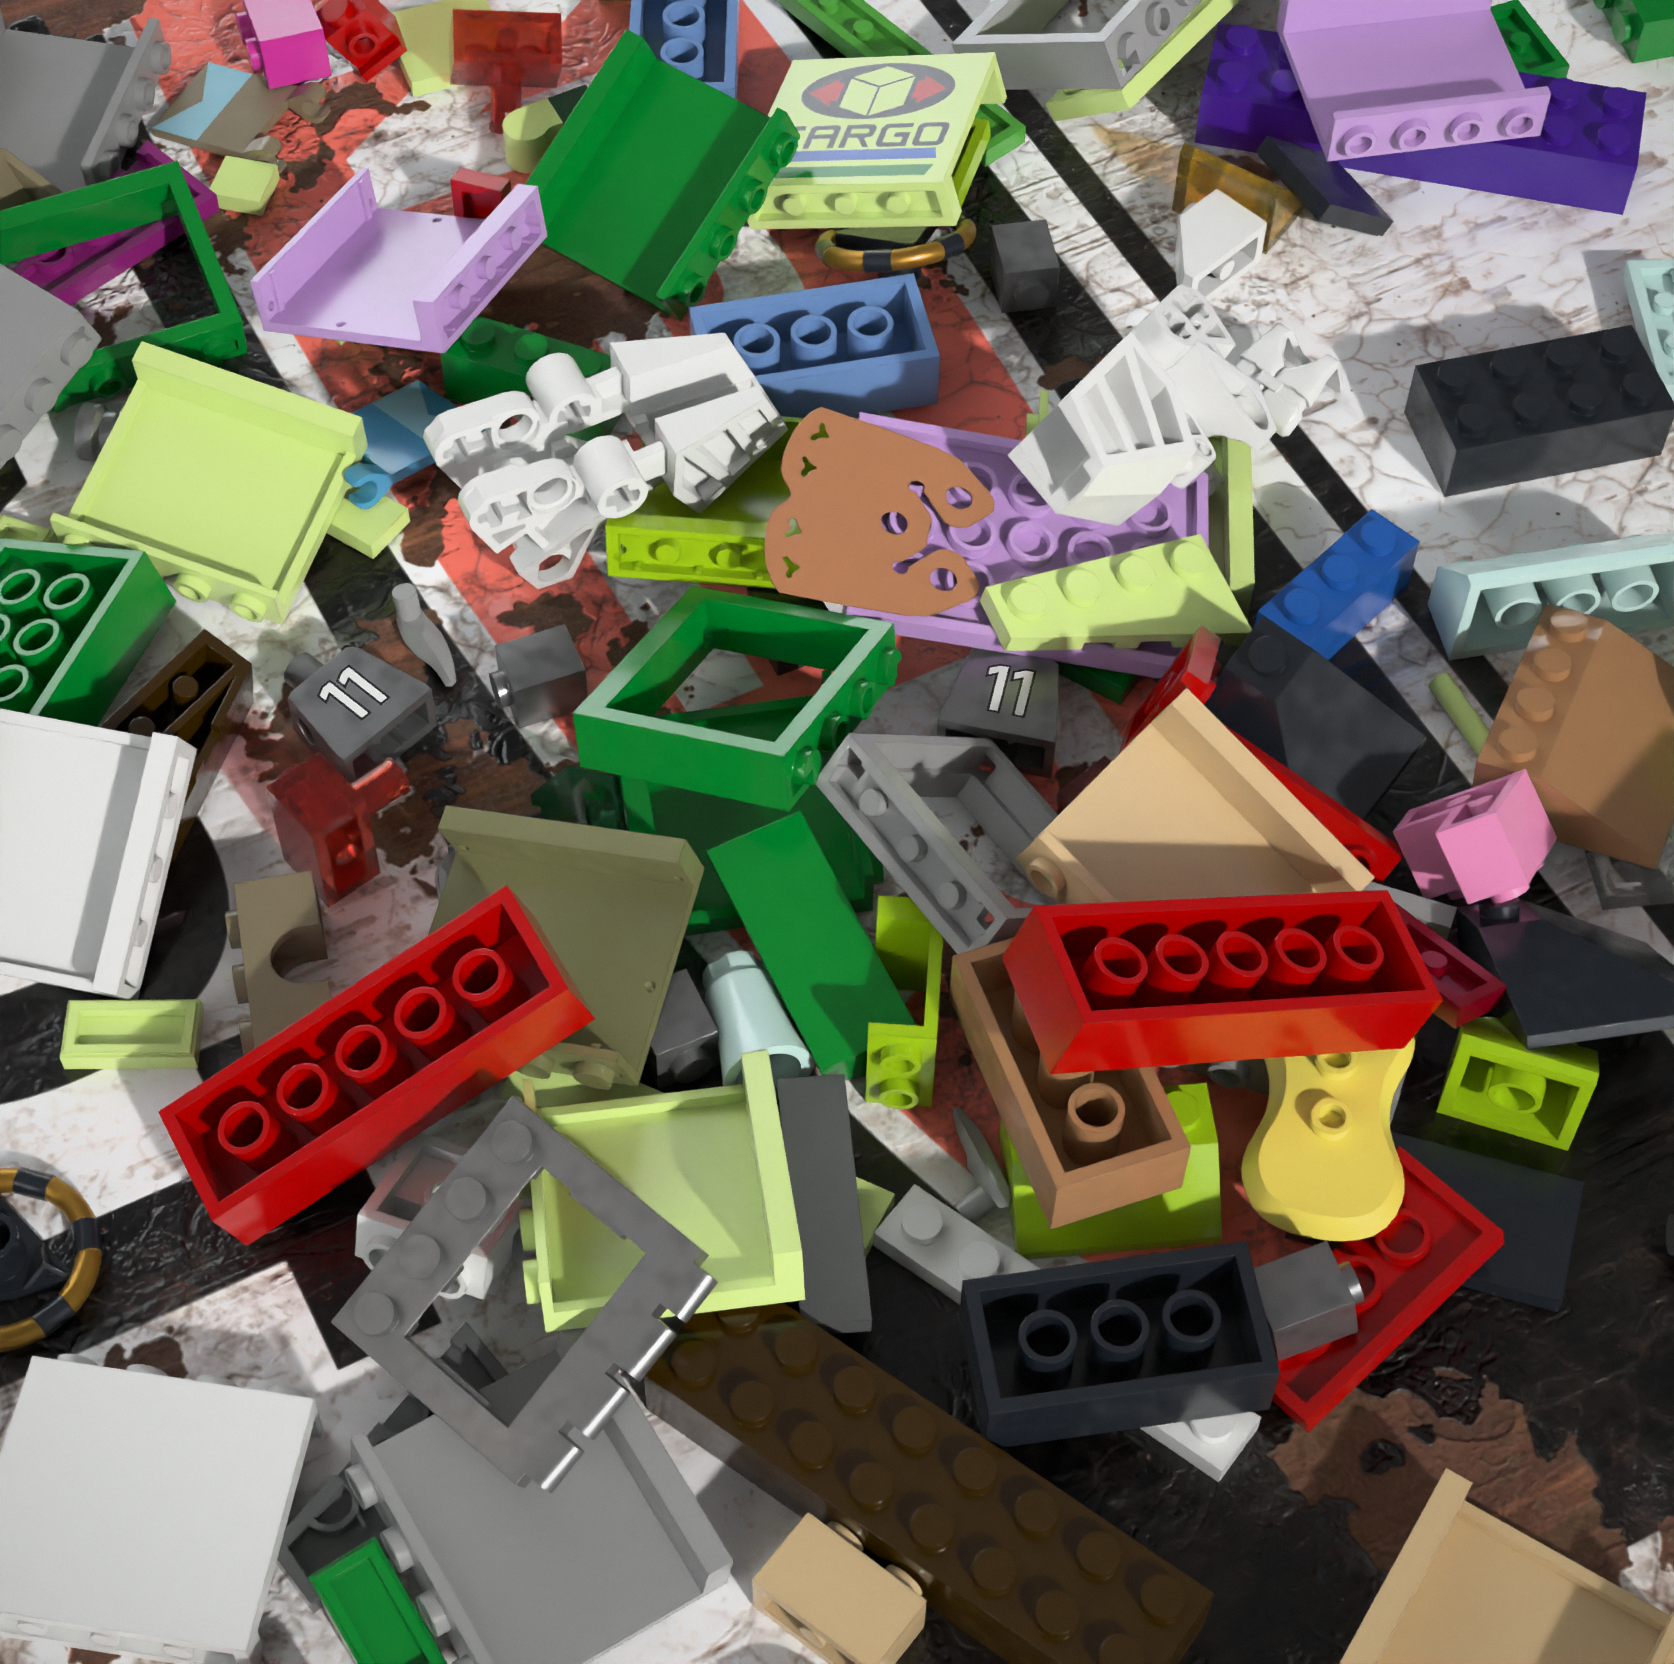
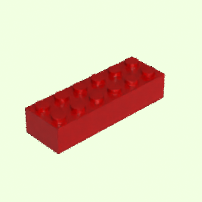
M505 885L158 1111L212 1222L248 1246L578 1031L595 1018L535 916L510 887Z
M1388 890L1037 905L1032 908L1002 956L1049 1074L1403 1049L1443 1001Z

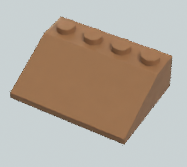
M1545 604L1476 761L1472 788L1526 769L1557 836L1556 842L1656 870L1674 823V666L1606 619L1583 614L1573 609H1564Z

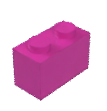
M242 0L244 12L235 13L243 46L246 45L252 70L262 69L269 89L332 76L323 27L311 0Z

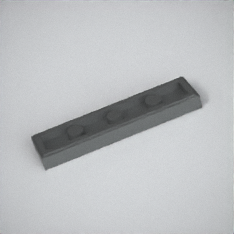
M845 1075L777 1079L779 1117L803 1256L805 1300L797 1301L798 1312L829 1334L871 1331L872 1315Z

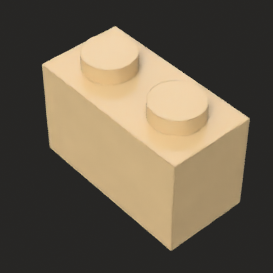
M807 1512L752 1579L753 1606L828 1664H895L924 1628L927 1600L921 1597L923 1593L920 1586L905 1571L894 1565H888L884 1569L862 1553L863 1546L861 1542L847 1528L834 1521H829L825 1525L809 1512Z

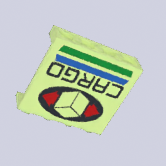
M995 52L793 60L768 116L771 117L777 107L786 111L801 137L798 140L797 150L793 159L786 167L780 168L769 185L764 204L758 212L750 215L747 219L750 229L956 226L962 210L951 175L980 104L1005 103L1007 98Z

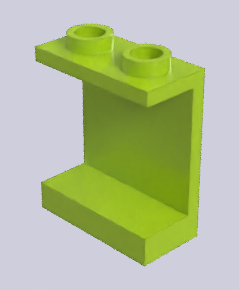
M878 895L876 952L897 990L926 992L924 1026L869 1022L865 1102L881 1103L888 1108L899 1110L910 1109L915 1106L932 1107L943 936L910 897Z

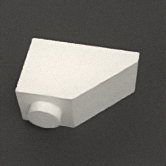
M1215 189L1198 203H1190L1182 211L1176 224L1178 233L1174 257L1177 286L1185 285L1200 292L1208 302L1260 263L1267 222L1219 189Z

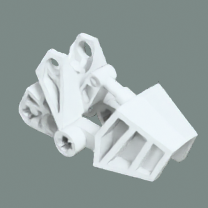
M1181 284L1172 290L1130 331L1008 456L1056 514L1119 526L1160 495L1169 483L1177 488L1184 489L1204 472L1208 473V497L1214 493L1224 479L1215 466L1216 452L1207 437L1217 435L1225 436L1231 440L1243 441L1257 452L1268 442L1277 429L1259 383L1225 360L1236 344L1215 310L1200 292Z
M726 333L610 342L611 368L586 379L570 355L560 352L549 354L536 361L527 372L525 381L534 398L533 401L524 392L510 391L453 408L437 415L424 430L423 439L437 466L462 489L457 502L471 529L496 554L513 543L514 552L509 558L517 573L539 590L573 578L588 546L598 531L605 529L607 519L624 517L634 512L647 498L648 490L654 489L663 482H666L673 496L699 514L702 513L789 430L759 381ZM625 413L646 447L633 451L627 439L621 441L615 436L606 435L588 441L578 450L571 442L567 443L564 437L565 434L578 432ZM523 414L521 420L508 428L499 429L508 418ZM557 554L563 555L560 562L546 570H539V564L548 557Z

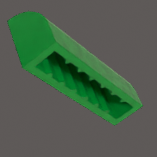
M801 811L706 850L708 859L821 1075L844 1074L845 1080L866 1075L869 1022L901 1025L916 1024Z

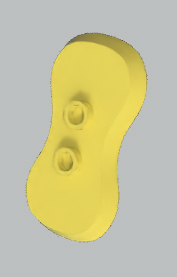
M1415 1036L1403 1049L1264 1059L1269 1075L1268 1104L1264 1117L1245 1150L1241 1172L1245 1193L1254 1210L1265 1221L1289 1233L1325 1241L1361 1240L1372 1237L1387 1228L1397 1215L1405 1192L1403 1169L1390 1129L1391 1104L1394 1093L1411 1063L1415 1049Z

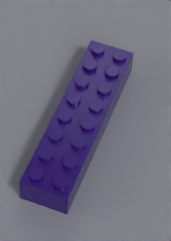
M1218 23L1201 93L1194 143L1257 153L1256 150L1265 138L1271 136L1323 152L1278 32L1251 28L1245 25ZM1518 71L1525 89L1548 86L1551 92L1540 136L1337 161L1343 168L1623 215L1638 167L1647 93L1628 90L1622 87H1609L1573 81L1568 78H1554Z

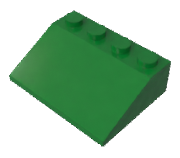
M0 538V709L95 727L99 725L177 602L145 551Z

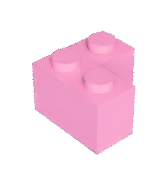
M1526 769L1410 809L1393 831L1424 898L1431 899L1447 893L1451 900L1465 897L1467 904L1489 897L1493 903H1503L1525 893L1530 888L1529 883L1537 870L1544 865L1543 860L1557 839Z

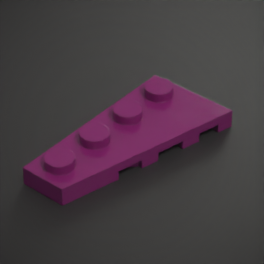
M147 140L136 151L138 160L127 171L118 168L107 180L171 163L174 160ZM181 167L203 222L220 211L217 195ZM178 215L26 258L12 271L71 306L185 232Z

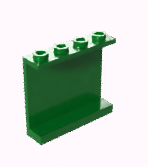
M626 29L524 184L538 186L547 237L542 241L541 245L681 322L689 307H695L703 298L707 288V281L719 262L726 260L733 252L737 242V235L749 216L758 212L764 204L769 185L780 168L786 167L793 159L797 150L798 140L801 136L786 111L777 107L773 115L769 117L657 59L643 37Z

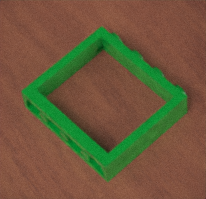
M178 161L0 211V264L2 265L178 215L217 314L94 350L90 360L78 369L58 395L55 405L47 413L56 411L57 414L69 406L96 398H111L119 395L126 389L134 387L138 378L132 359L141 341L210 365H221L223 360L248 353L243 321Z
M691 586L573 712L580 767L789 812L810 785H815L820 772L848 733H853L863 719L869 718L877 701L890 686L895 685V679L898 677L897 664L902 659V654L900 650L896 649L894 623ZM714 648L834 671L775 742L652 717Z

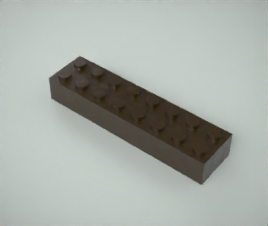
M785 1303L693 1314L644 1376L647 1410L801 1518L809 1512L825 1525L829 1521L843 1525L861 1542L863 1546L862 1553L884 1569L888 1565H894L905 1571L920 1586L923 1593L921 1597L927 1600L926 1605L1010 1664H1178L1205 1625L1214 1597L1212 1591Z

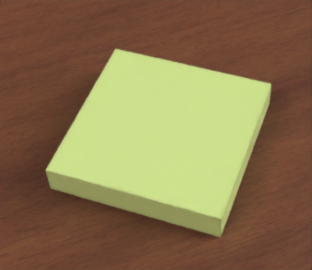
M443 0L392 12L396 16L408 50L397 60L413 97L515 72L514 58L487 0Z

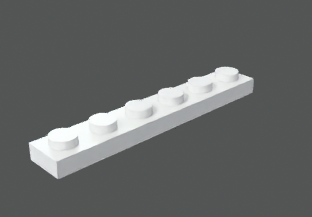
M916 1184L912 1186L874 1232L873 1246L959 1305L962 1280L1040 1270L1039 1267ZM1254 1412L1143 1427L1140 1429L1219 1482L1257 1431L1261 1417Z

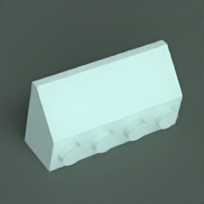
M1665 532L1645 536L1630 535L1612 541L1592 544L1576 543L1564 548L1532 553L1516 552L1505 557L1472 562L1463 560L1450 565L1438 566L1428 607L1448 659L1455 660L1526 649L1545 604L1564 609H1573L1583 614L1606 619L1625 633L1674 626V533Z

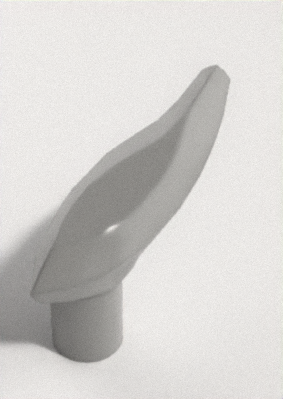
M410 583L397 585L392 590V596L396 608L398 629L404 642L417 657L429 664L438 673L445 686L452 687L456 683V674L452 655L446 640L439 629L420 608L415 586Z
M954 1108L953 1117L957 1133L967 1154V1168L980 1184L954 1204V1207L963 1217L975 1224L996 1206L999 1208L1009 1206L1011 1198L1010 1187L983 1134L962 1109Z

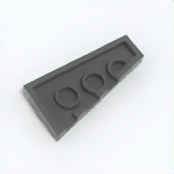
M467 1322L451 1338V1346L440 1358L478 1391L509 1375ZM407 1390V1397L383 1424L378 1422L366 1437L372 1447L434 1415V1413ZM351 1461L338 1476L332 1475L286 1527L276 1564L313 1613L320 1610L323 1605L307 1579L308 1576L374 1536L387 1559H389L380 1538V1532L386 1530L387 1527L374 1505L365 1510L359 1505L347 1482L344 1470L352 1466Z

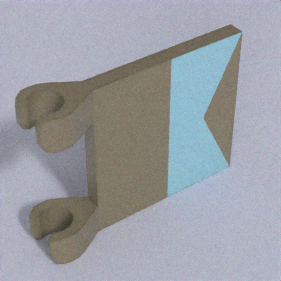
M208 62L151 129L155 137L221 156L227 155L277 164L280 174L287 166L284 159L275 157L281 150L282 145L277 138L266 136L288 108L314 124L323 122L330 114L331 108L328 105L319 103L326 96L325 87L319 83L309 82L300 86L288 85L269 89L265 77Z

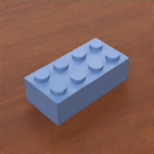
M631 0L629 31L643 37L657 59L737 100L740 0Z
M914 273L689 307L690 336L726 333L780 416L805 418L811 411L823 407L850 417L859 416L860 412L875 414L938 404L940 354Z

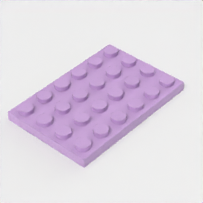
M863 412L859 413L858 420L939 448L960 459L991 493L995 503L994 511L968 528L952 527L944 523L923 492L925 489L924 485L921 482L912 481L909 484V488L917 493L932 517L926 548L903 562H894L893 570L904 574L908 571L909 566L939 549H948L957 552L965 559L980 584L978 594L966 603L931 616H904L843 605V614L894 623L895 635L1015 655L1035 656L1057 662L1154 678H1161L1184 648H1172L1171 641L1141 642L1138 648L1114 649L1113 644L1105 642L1084 643L1080 650L1004 651L980 603V598L987 586L1201 534L1209 549L1208 473L1202 472L1184 489L1177 488L1169 483L1160 495L1122 524L1116 526L1056 514L1008 456L1022 440ZM953 487L946 493L948 503L955 508L964 509L972 503L971 494L964 488ZM897 512L886 513L881 518L883 528L889 533L901 534L908 527L906 519ZM935 569L930 575L932 585L939 590L949 591L957 584L955 575L947 569Z

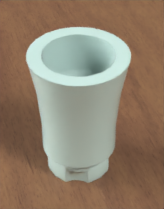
M735 951L726 953L720 960L707 965L703 972L702 982L706 992L705 1003L718 1030V1050L723 1086L743 1084L741 1053L768 1050L776 1099H778L777 1079L810 1077L814 1068V1060L796 1032L762 960L755 958L751 951Z

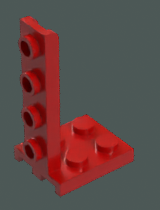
M1202 625L1198 627L1129 720L1118 755L1186 688L1203 705L1206 703L1217 685L1213 679L1222 666L1216 660L1221 641L1220 637ZM1223 724L1375 877L1371 882L1381 884L1403 858L1401 848L1395 841Z

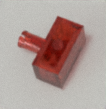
M453 9L449 30L450 85L490 87L489 129L493 133L503 134L502 124L505 112L509 114L522 107V87L557 88L563 65L561 13Z
M318 752L300 765L288 767L275 781L266 786L284 860L296 873L312 870L318 897L328 908L381 873L369 817L400 796L411 792L409 788L410 783L405 773L389 757L350 784Z

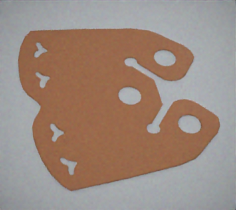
M823 407L811 411L800 421L786 445L781 464L783 480L788 486L791 496L771 512L765 533L764 553L766 567L772 584L777 591L782 594L904 616H931L973 599L978 594L980 584L965 559L957 552L939 549L909 566L908 571L904 574L893 570L894 562H903L926 548L932 517L917 493L909 488V484L912 481H918L924 485L925 489L923 492L944 523L952 527L968 528L994 511L995 501L991 493L960 459L939 448ZM820 424H824L829 438L812 440L811 436L819 433ZM802 457H806L816 467L815 470L810 471L805 477L801 475V471L805 468ZM953 487L966 489L972 496L971 505L964 509L951 506L946 499L947 491ZM889 512L901 514L907 521L908 527L906 531L901 534L887 532L881 524L882 516ZM794 518L802 533L785 537V533L791 530L790 519ZM785 556L793 564L799 566V569L793 572L790 578L786 577L788 566L783 560ZM935 569H947L955 575L957 584L952 590H939L930 581L931 573Z

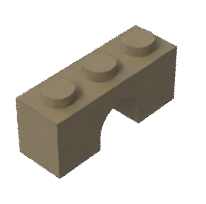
M312 870L233 883L237 909L225 911V919L231 949L242 948L244 964L232 965V975L238 1004L249 1003L251 1019L239 1021L244 1055L332 999L328 979L308 983H294L284 979L286 974L298 965L328 959L321 907Z

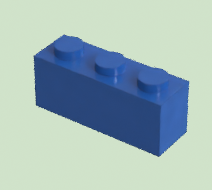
M1371 509L1259 609L1255 625L1264 616L1329 660L1408 587L1420 541Z

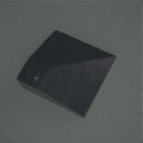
M1264 616L1260 618L1225 665L1216 681L1217 685L1204 704L1220 722L1364 821L1369 818L1427 740L1422 732L1321 654Z
M1489 897L1480 900L1478 905L1457 907L1458 949L1507 985L1501 1006L1490 1012L1526 1049L1674 1028V965L1646 942L1518 899L1517 897L1503 903H1493Z

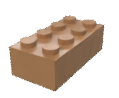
M1014 937L953 955L949 1000L1050 1229L1182 1188L1191 1146L1154 1068L1144 1067L1049 1074L1002 959Z

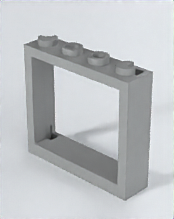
M993 0L951 45L955 54L995 52L1005 90L1122 89L1202 0H1129L1099 33L1050 34L1039 33L1070 0ZM1118 59H1122L1124 65L1121 70L1117 62Z
M848 733L820 772L815 783L957 954L1015 937L1032 908H1014L920 797H956L1027 880L1026 870L1015 858L1058 814L991 738ZM987 756L996 765L992 773L988 770L979 769ZM1035 888L1048 905H1059L1053 897L1046 896ZM989 912L995 918L991 925L984 919Z

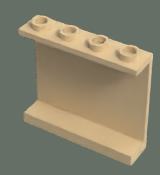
M1188 688L1162 710L1015 858L1026 870L1030 883L1042 894L1053 897L1058 904L1363 891L1375 878Z

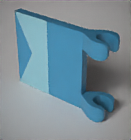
M416 380L352 412L351 414L362 417L368 447L361 459L363 464H355L344 473L346 482L354 487H361L358 491L348 495L349 501L360 509H369L381 500L393 484L434 464L435 460L423 439L424 430L437 415L457 408V406L421 381Z

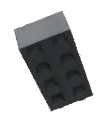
M1628 325L1415 365L1404 413L1444 497L1659 456L1663 451L1674 419V402L1633 326Z
M1247 1241L962 1280L959 1322L981 1435L998 1448L1270 1409L1280 1370Z

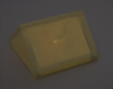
M1184 142L1179 154L1172 210L1181 214L1190 203H1198L1215 189H1219L1267 222L1262 253L1267 254L1302 213L1305 206L1289 189Z

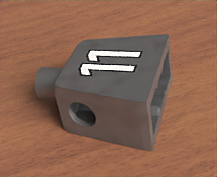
M358 647L345 648L325 665L309 653H301L291 660L284 672L285 682L294 688L288 697V704L297 735L350 796L355 794L437 726L432 689L420 680Z
M978 648L971 649L940 710L937 736L991 738L1021 773L1051 779L1057 739L1059 665L1051 659L1035 656L1015 655ZM988 756L981 764L996 768V765Z

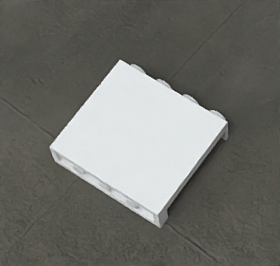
M0 709V975L123 1000H138L197 749L181 738L153 732L152 737Z
M61 1354L57 1359L32 1356L0 1452V1636L172 1664H260L264 1646L258 1634V1629L310 1436L321 1438L323 1425L314 1398H308L305 1393L298 1389L282 1385L269 1386L266 1391L238 1387L231 1380L216 1375H200L196 1378V1381L169 1377L162 1370L143 1364L129 1365L126 1370L99 1366L95 1361L77 1354Z

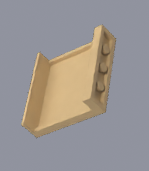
M1446 1468L1339 1663L1674 1664V1611L1671 1615L1665 1613L1468 1503L1465 1499L1473 1483Z

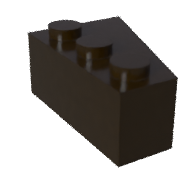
M205 628L99 726L100 728L152 737L153 732L177 736L197 749L171 860L173 862L254 703L252 663Z

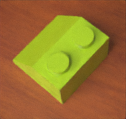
M1478 1017L1460 1026L1436 1112L1568 1151L1597 1085L1599 1076L1598 1051L1578 1046L1575 1042L1526 1049L1497 1018Z

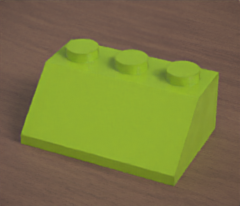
M1207 1083L1162 1086L1191 1146L1182 1188L1054 1229L1049 1227L1001 1118L999 1145L1003 1172L1010 1187L1009 1213L1015 1252L1030 1260L1221 1243L1222 1219L1219 1149Z

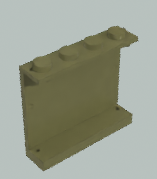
M446 805L438 830L456 850V854L428 935L497 890L508 885L535 916L595 1018L516 1071L538 1079H548L552 1072L572 1075L576 1081L586 1086L604 1090L610 1089L612 1082L638 1087L650 1049V1042L658 1023L705 869L687 840Z

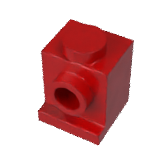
M328 0L316 12L323 27L325 41L356 66L360 76L366 81L370 80L408 51L396 16L378 0Z

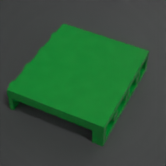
M831 670L822 671L821 686L832 674ZM814 695L652 717L775 742ZM618 775L626 831L686 839L705 868L684 936L744 928L706 855V850L798 811H801L855 913L873 910L874 885L884 883L883 864L816 784L810 785L788 812Z

